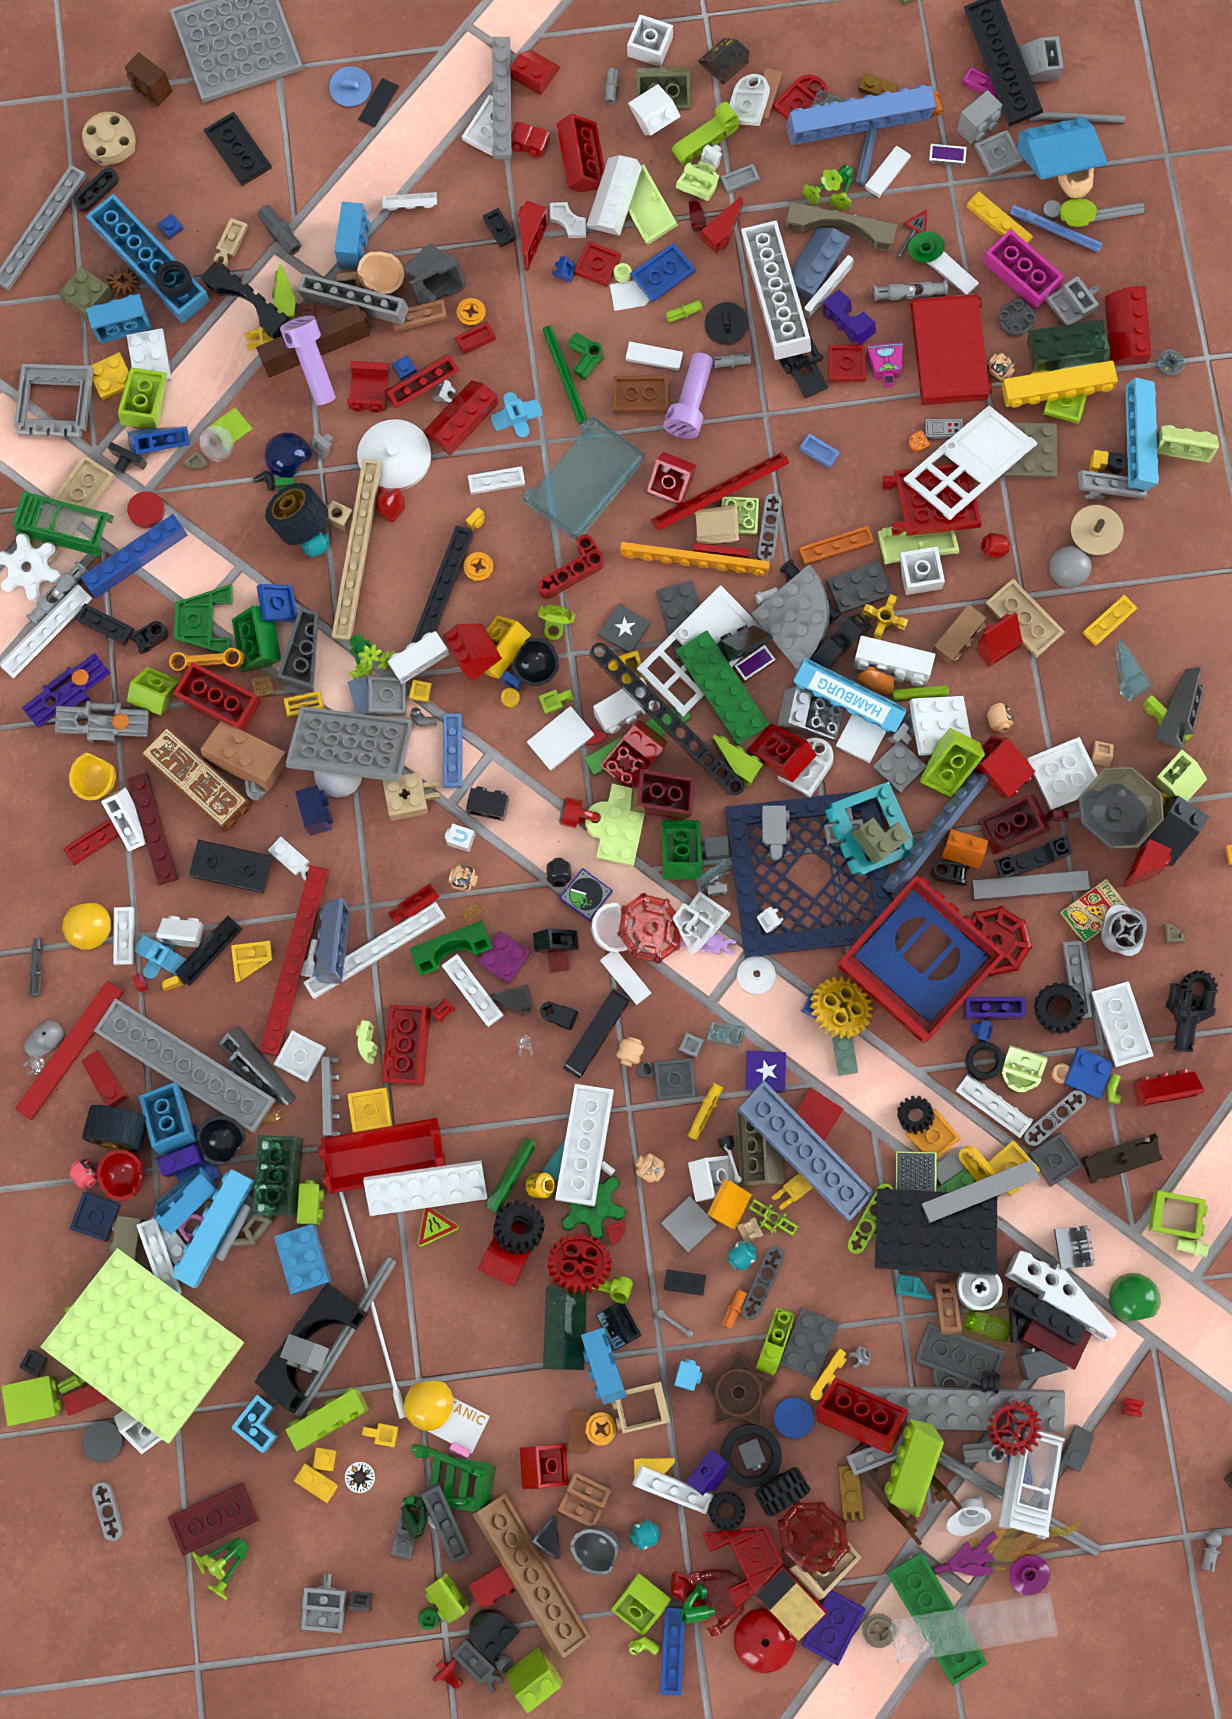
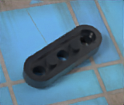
M105 168L74 197L76 208L81 212H87L117 185L119 177L116 171L112 168Z

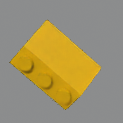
M497 615L487 628V632L502 659L484 673L490 677L500 679L513 661L521 645L531 634L518 621Z

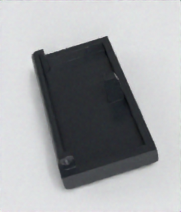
M198 839L189 877L264 894L273 856Z

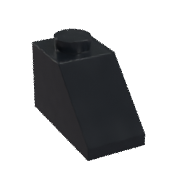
M545 929L533 933L535 952L554 953L579 949L577 930Z

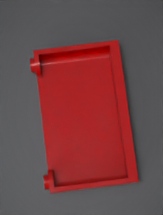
M978 294L911 299L910 308L921 405L988 400L989 393H992V383L988 381L980 308H982V298L978 297Z

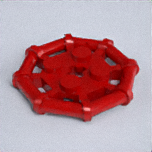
M1000 905L997 908L973 912L971 918L974 922L973 926L975 927L979 923L982 926L981 929L989 935L988 939L992 943V937H1000V946L1004 949L1002 952L1006 954L1001 960L1007 959L1009 963L995 966L989 972V977L1020 970L1021 963L1033 947L1026 928V920H1022ZM997 915V921L986 923L984 918ZM1002 918L1008 919L1015 925L1013 927L1002 921ZM1017 929L1020 931L1022 942H1017L1015 938V930ZM1015 947L1021 948L1014 960L1011 956Z

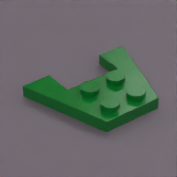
M230 584L175 602L174 639L214 653H224L227 649L231 648V638H213L214 604L233 603V585Z

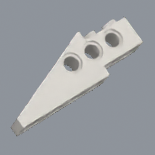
M1021 1250L1012 1256L1004 1276L1039 1295V1300L1086 1327L1085 1330L1104 1342L1114 1339L1117 1331L1064 1269L1060 1270V1264L1050 1268L1048 1263L1038 1261L1029 1252ZM1028 1267L1032 1269L1033 1275L1028 1272ZM1045 1277L1050 1280V1285L1046 1283ZM1063 1287L1068 1291V1295L1063 1292Z

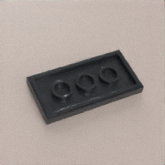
M234 111L204 129L205 134L241 186L272 169L271 164Z

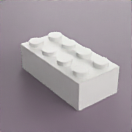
M861 636L853 668L858 672L866 671L867 667H874L877 671L893 676L895 681H908L914 686L921 687L922 685L926 686L935 653Z

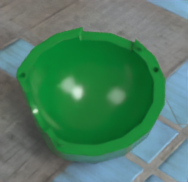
M1127 1273L1120 1276L1113 1283L1109 1292V1304L1113 1313L1123 1322L1151 1318L1157 1315L1160 1308V1293L1157 1285L1149 1277L1140 1273Z

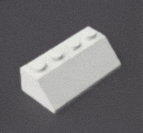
M621 155L608 158L586 225L587 228L620 236L642 169L637 159Z

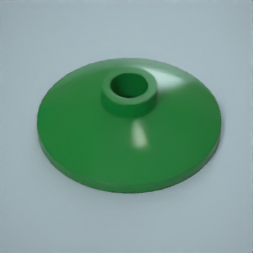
M935 232L919 233L910 240L908 245L909 255L920 263H929L937 260L945 249L943 238Z

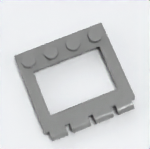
M22 364L14 421L17 434L48 436L50 430V436L66 437L67 434L68 437H82V432L86 431L94 368L92 366ZM31 384L80 386L76 421L27 419Z

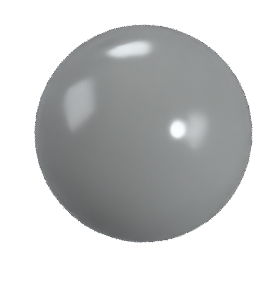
M1077 546L1060 548L1053 554L1049 563V572L1052 579L1058 585L1065 588H1075L1082 585L1090 576L1092 569L1089 555Z

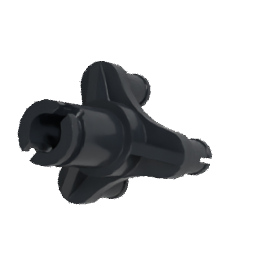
M1170 983L1169 999L1166 1000V1008L1174 1015V1020L1177 1021L1173 1049L1182 1052H1193L1194 1048L1192 1046L1195 1042L1197 1024L1215 1016L1216 1008L1214 1005L1217 991L1214 989H1204L1202 1006L1196 1007L1191 1006L1193 991L1187 992V990H1182V984Z

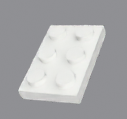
M163 329L127 335L132 368L167 373L166 382L172 381Z

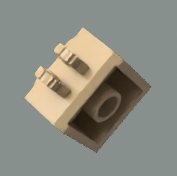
M420 772L402 775L400 782L383 780L391 821L425 815L429 813L427 801L436 800L441 797L438 792L425 794L424 790L433 789L439 785L437 781L423 783ZM408 794L407 799H404L402 796Z

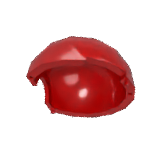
M116 1149L108 1152L101 1159L97 1168V1178L100 1187L106 1196L113 1200L123 1201L135 1196L140 1191L145 1179V1166L139 1156L128 1150Z

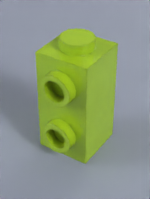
M305 1180V1184H299L297 1224L319 1225L320 1221H323V1209L320 1208L321 1201H324L325 1190L315 1180Z

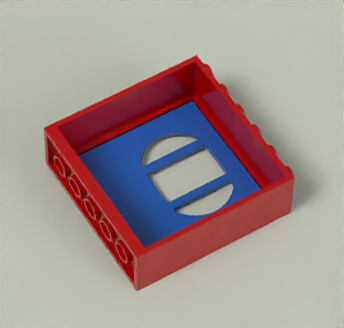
M916 875L835 966L923 1044L929 1041L1006 954L1002 952L1004 950L1002 946L997 942L992 943L988 939L989 935L984 930L976 929L973 926L974 922L965 915L963 917L958 913L959 908L952 902L948 904L943 899L945 896L939 890L931 889L928 886L930 883L923 876L919 878ZM912 889H914L915 891H913L907 897V899L898 907V909L889 917V919H887L891 912L900 904V902L909 894V892ZM911 918H926L923 925L899 951H896L895 936L899 927ZM933 923L952 942L923 974H920L902 956ZM879 927L880 929L871 937V939H870V940L862 947V949L853 957L854 953L863 945V943H864V942L872 935V933ZM957 946L959 949V963L955 971L945 979L928 980L930 974ZM989 956L990 958L987 960V962L979 969V971L970 979V981L962 988V990L953 998V1000L929 1025L931 1020L940 1012V1010L948 1003V1001L957 993V991L965 984V982L974 974V972L982 965V963Z

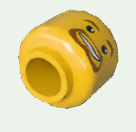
M544 1172L533 1173L527 1178L526 1191L532 1198H548L553 1194L555 1183L550 1174Z

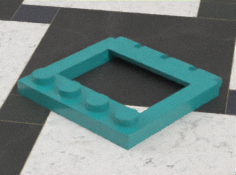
M889 781L828 805L830 809L825 810L829 823L836 822L832 829L837 841L842 839L844 841L839 846L845 859L849 857L852 859L847 862L852 875L858 873V876L901 860L916 845ZM873 798H876L882 807L881 812L884 819H887L889 826L891 827L899 822L910 836V839L897 848L898 850L890 853L883 860L875 864L872 861H867L862 847L851 834L854 829L845 810Z

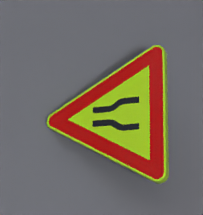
M424 1208L418 1245L420 1247L425 1246L457 1231L459 1227L433 1208Z

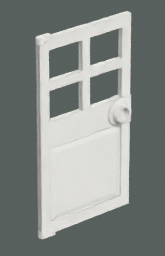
M988 406L908 474L904 481L940 510L948 520H951L1035 447L1037 442L1025 435L991 406ZM943 454L959 466L948 477L932 465ZM926 469L942 481L932 491L926 489L915 479ZM964 471L980 483L969 494L953 482ZM946 486L963 498L952 509L936 497Z
M720 585L637 670L676 709L675 711L681 717H684L704 695L699 687L684 673L687 670L683 665L680 668L664 650L675 639L683 646L706 630L717 644L721 641L720 637L727 633L734 635L738 633L737 629L744 625L748 627L755 625L762 630L764 628ZM658 656L675 672L664 685L647 669ZM739 659L730 662V666L732 667ZM679 677L696 693L685 705L668 690Z

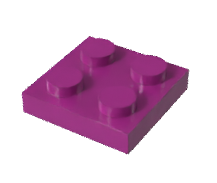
M498 931L491 941L492 949L484 951L477 963L510 984L531 954V951L501 931Z

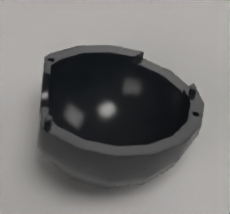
M539 637L526 639L511 663L515 676L521 682L530 686H542L550 682L559 668L555 647L547 640Z
M216 1115L200 1125L196 1134V1145L200 1155L207 1162L214 1165H228L247 1139L243 1126L236 1119L227 1115Z

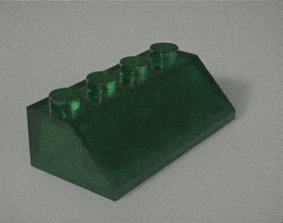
M258 1135L252 1215L297 1218L303 1138L297 1136Z
M546 1287L543 1369L584 1370L583 1351H585L581 1335L586 1332L587 1289L584 1290V1295L581 1294L580 1290H577L574 1295L573 1289L565 1292L566 1287Z

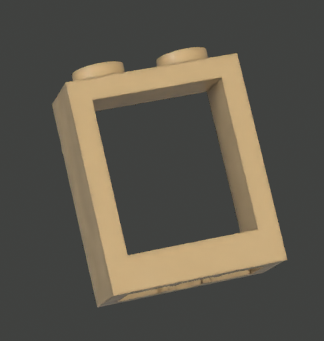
M661 1381L625 1390L626 1395L654 1389L661 1419L627 1427L621 1399L612 1402L613 1410L617 1409L619 1417L616 1418L618 1430L622 1429L623 1433L670 1422Z

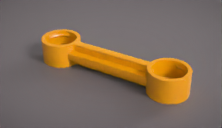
M229 648L224 653L192 656L176 652L171 655L169 665L173 670L179 672L187 671L191 662L200 666L226 664L227 666L238 668L244 663V654L235 648ZM236 651L239 659L236 664H230L228 657L231 652ZM181 655L185 658V664L182 668L178 669L175 666V660Z

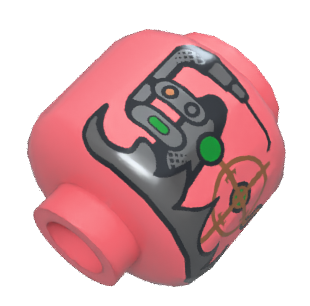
M78 1159L70 1166L69 1176L79 1188H91L97 1183V1168L89 1159Z

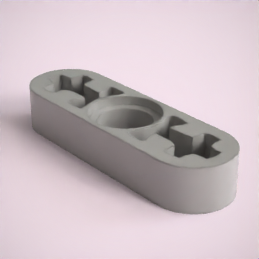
M107 1482L97 1483L93 1487L92 1495L103 1534L107 1540L116 1541L123 1536L124 1528L113 1489ZM100 1486L103 1489H107V1492L104 1493L105 1500L110 1498L111 1502L100 1504V1501H104L103 1496L98 1495V1491L101 1489ZM107 1505L113 1508V1515L109 1518L103 1515V1508ZM116 1518V1522H112L113 1527L118 1528L116 1537L113 1534H109V1531L112 1529L111 1523L106 1525L105 1521Z

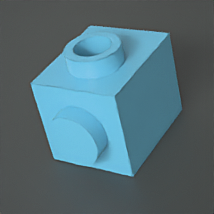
M685 1359L684 1362H679L673 1386L694 1391L696 1383L699 1384L702 1377V1372H699L700 1366H696V1361Z

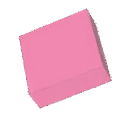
M453 1442L448 1454L456 1458L468 1459L471 1451Z

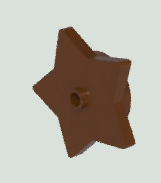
M737 1352L724 1372L701 1378V1382L715 1399L714 1425L717 1426L740 1418L758 1426H763L762 1400L777 1380L753 1372L742 1354ZM735 1389H742V1395L736 1396L734 1393Z

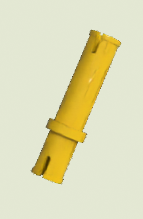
M712 1082L710 1090L706 1097L702 1099L701 1108L686 1136L698 1141L713 1108L717 1106L716 1102L724 1089L723 1087Z

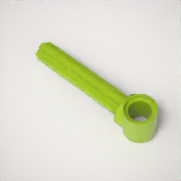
M620 1276L614 1279L613 1282L605 1280L604 1285L599 1283V1291L610 1293L613 1301L624 1304L628 1302L633 1282L627 1277Z

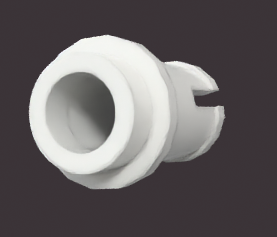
M774 587L764 592H757L755 595L757 605H762L778 589Z

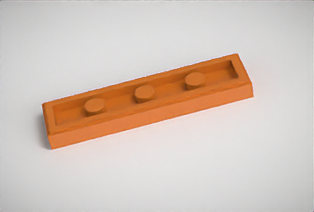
M869 525L798 547V552L803 566H807L873 545L875 541Z

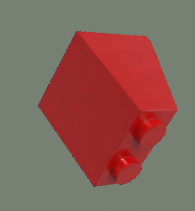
M991 736L982 745L985 756L974 768L976 773L985 774L988 777L987 783L1000 796L1008 798L1016 795L1019 791L1018 789L1023 784L1028 783L1036 772L1009 738Z

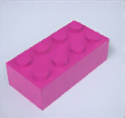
M1012 229L1002 236L984 256L983 264L1035 310L1061 286L1064 279L1062 273Z

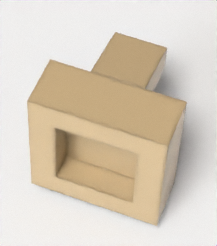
M755 1217L737 1225L745 1243L764 1236Z

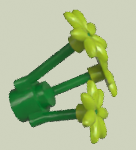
M361 634L354 635L349 643L352 646L351 652L354 655L357 666L349 674L353 675V679L372 674V671H370L373 669V666H371L372 660L380 661L381 663L377 668H382V671H385L387 666H389L388 660L395 654V650L391 653L387 651L386 654H382L381 650L376 649V644L372 645Z

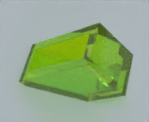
M969 1310L964 1330L1007 1343L1010 1325L1008 1321L989 1314Z

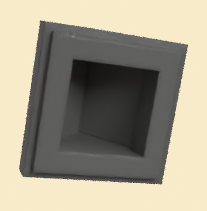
M352 1591L348 1609L370 1612L372 1593Z

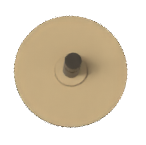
M1091 505L1081 509L1071 523V536L1074 543L1088 555H1105L1112 552L1119 546L1124 534L1123 523L1117 513L1102 505Z

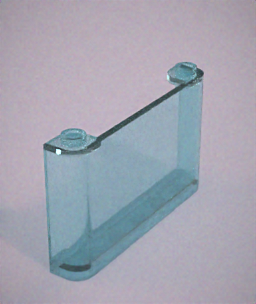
M593 416L582 423L580 427L582 429L581 436L537 489L535 487L532 489L528 488L523 495V502L575 541H577L578 537L584 535L644 461L643 452Z

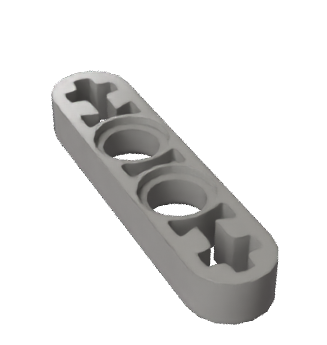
M775 493L769 494L765 499L757 555L758 560L770 561V563L774 559L782 504L781 497ZM772 499H775L776 502L774 511H770ZM768 516H773L776 522L768 524L765 519ZM767 533L772 534L774 537L770 542L763 539V536ZM765 546L769 547L768 555H771L767 559L764 558V555H761L765 552Z
M1079 1090L1069 1093L1024 1133L1023 1140L1025 1144L1031 1147L1040 1144L1086 1103L1085 1094ZM1073 1095H1079L1081 1097V1099L1079 1100L1081 1103L1079 1104L1077 1102L1074 1105H1072L1071 1107L1074 1109L1072 1111L1068 1104L1071 1101H1073ZM1058 1107L1066 1108V1117L1062 1118L1057 1115ZM1049 1119L1052 1122L1053 1127L1051 1130H1045L1042 1127L1043 1120ZM1036 1126H1038L1039 1130L1045 1135L1042 1136V1134L1040 1133L1038 1136H1036V1142H1030L1028 1140L1030 1137L1029 1132L1031 1134H1034L1038 1131V1129L1035 1128Z

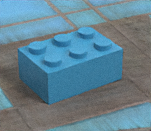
M341 203L334 251L339 268L357 270L359 261L365 255L363 252L364 247H367L368 244L366 231L370 229V220H368V211H365L363 203Z
M139 294L128 295L126 298L111 300L109 303L93 305L91 308L86 309L91 329L100 344L121 339L130 334L152 330L148 311Z
M176 1082L139 1096L143 1115L146 1117L145 1122L152 1148L160 1156L196 1142L183 1090Z
M311 1224L274 1236L290 1294H299L327 1283H332L316 1225Z

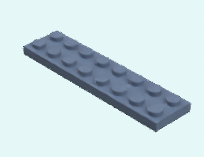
M762 1081L736 1109L847 1222L852 1220L874 1194L866 1183L765 1081Z

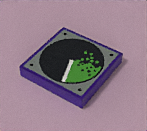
M582 868L559 899L590 922L598 909L602 907L612 894L613 890Z

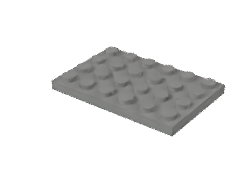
M301 706L286 760V767L400 782L413 728V720Z

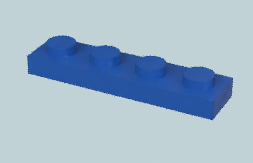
M665 1608L660 1694L681 1695L685 1624L681 1620V1610L683 1608Z

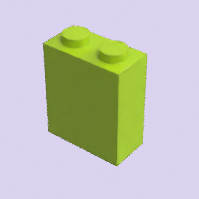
M54 1375L1 1386L8 1427L60 1416L62 1404L60 1399L57 1398L58 1381L54 1379Z

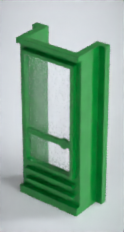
M23 491L12 526L16 529V535L26 533L33 540L44 543L51 542L56 546L100 557L102 549L99 546L105 524L106 522L112 523L114 516L107 512L104 513Z

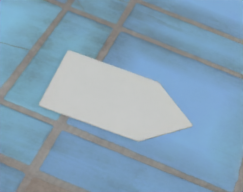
M634 280L610 284L615 311L645 306L649 301L648 297Z

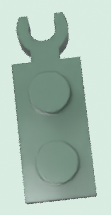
M839 1034L832 1037L838 1076L858 1073L852 1037L848 1039L846 1034L843 1039H840Z

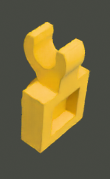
M378 1423L377 1429L364 1426L362 1435L375 1437L374 1444L395 1447L399 1427Z

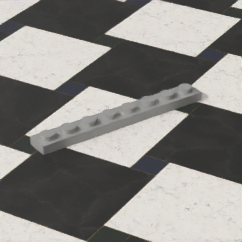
M492 37L493 159L511 160L510 37Z
M72 165L69 166L1 266V287L10 291L86 179L87 175L85 172Z

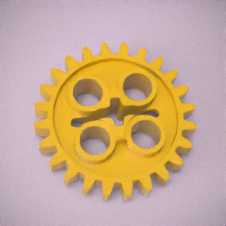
M842 976L838 981L835 977L830 981L826 979L823 983L819 984L818 989H815L814 995L810 999L814 1002L810 1005V1008L815 1009L811 1015L817 1016L814 1022L821 1023L819 1029L825 1027V1034L831 1031L832 1037L839 1034L840 1039H843L845 1034L848 1039L853 1035L856 1037L866 1029L865 1027L870 1023L868 1020L872 1017L869 1012L873 1008L868 1006L872 1001L866 1000L865 997L868 994L862 993V989L856 987L857 984H850V978L845 982ZM825 1000L829 1001L832 1006H829ZM851 1009L855 1010L857 1015L853 1014ZM835 1017H838L842 1023H839Z

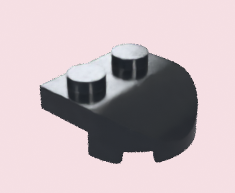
M497 1609L480 1610L472 1617L469 1623V1637L474 1647L491 1663L520 1632Z

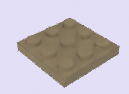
M1012 423L1025 435L1033 438L1037 445L1003 473L1001 477L1057 478V423Z

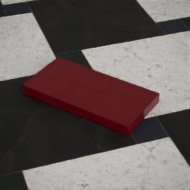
M244 1483L168 1517L182 1556L259 1521Z

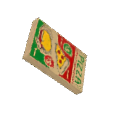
M1105 879L1061 911L1060 914L1084 944L1102 931L1105 914L1111 906L1117 904L1128 906L1109 881Z

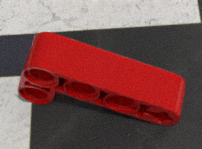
M584 534L577 539V549L580 557L543 577L538 582V590L542 598L550 599L602 569L604 563L603 555L590 535ZM583 543L590 544L588 548L581 547ZM592 558H598L600 561L598 563H592L590 560ZM577 567H582L584 569L580 573L574 571ZM561 576L568 578L564 582L558 580Z

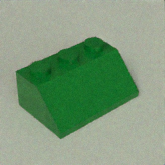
M253 605L232 619L237 649L244 654V663L240 666L241 672L270 667L281 660L274 622L262 620L260 606Z

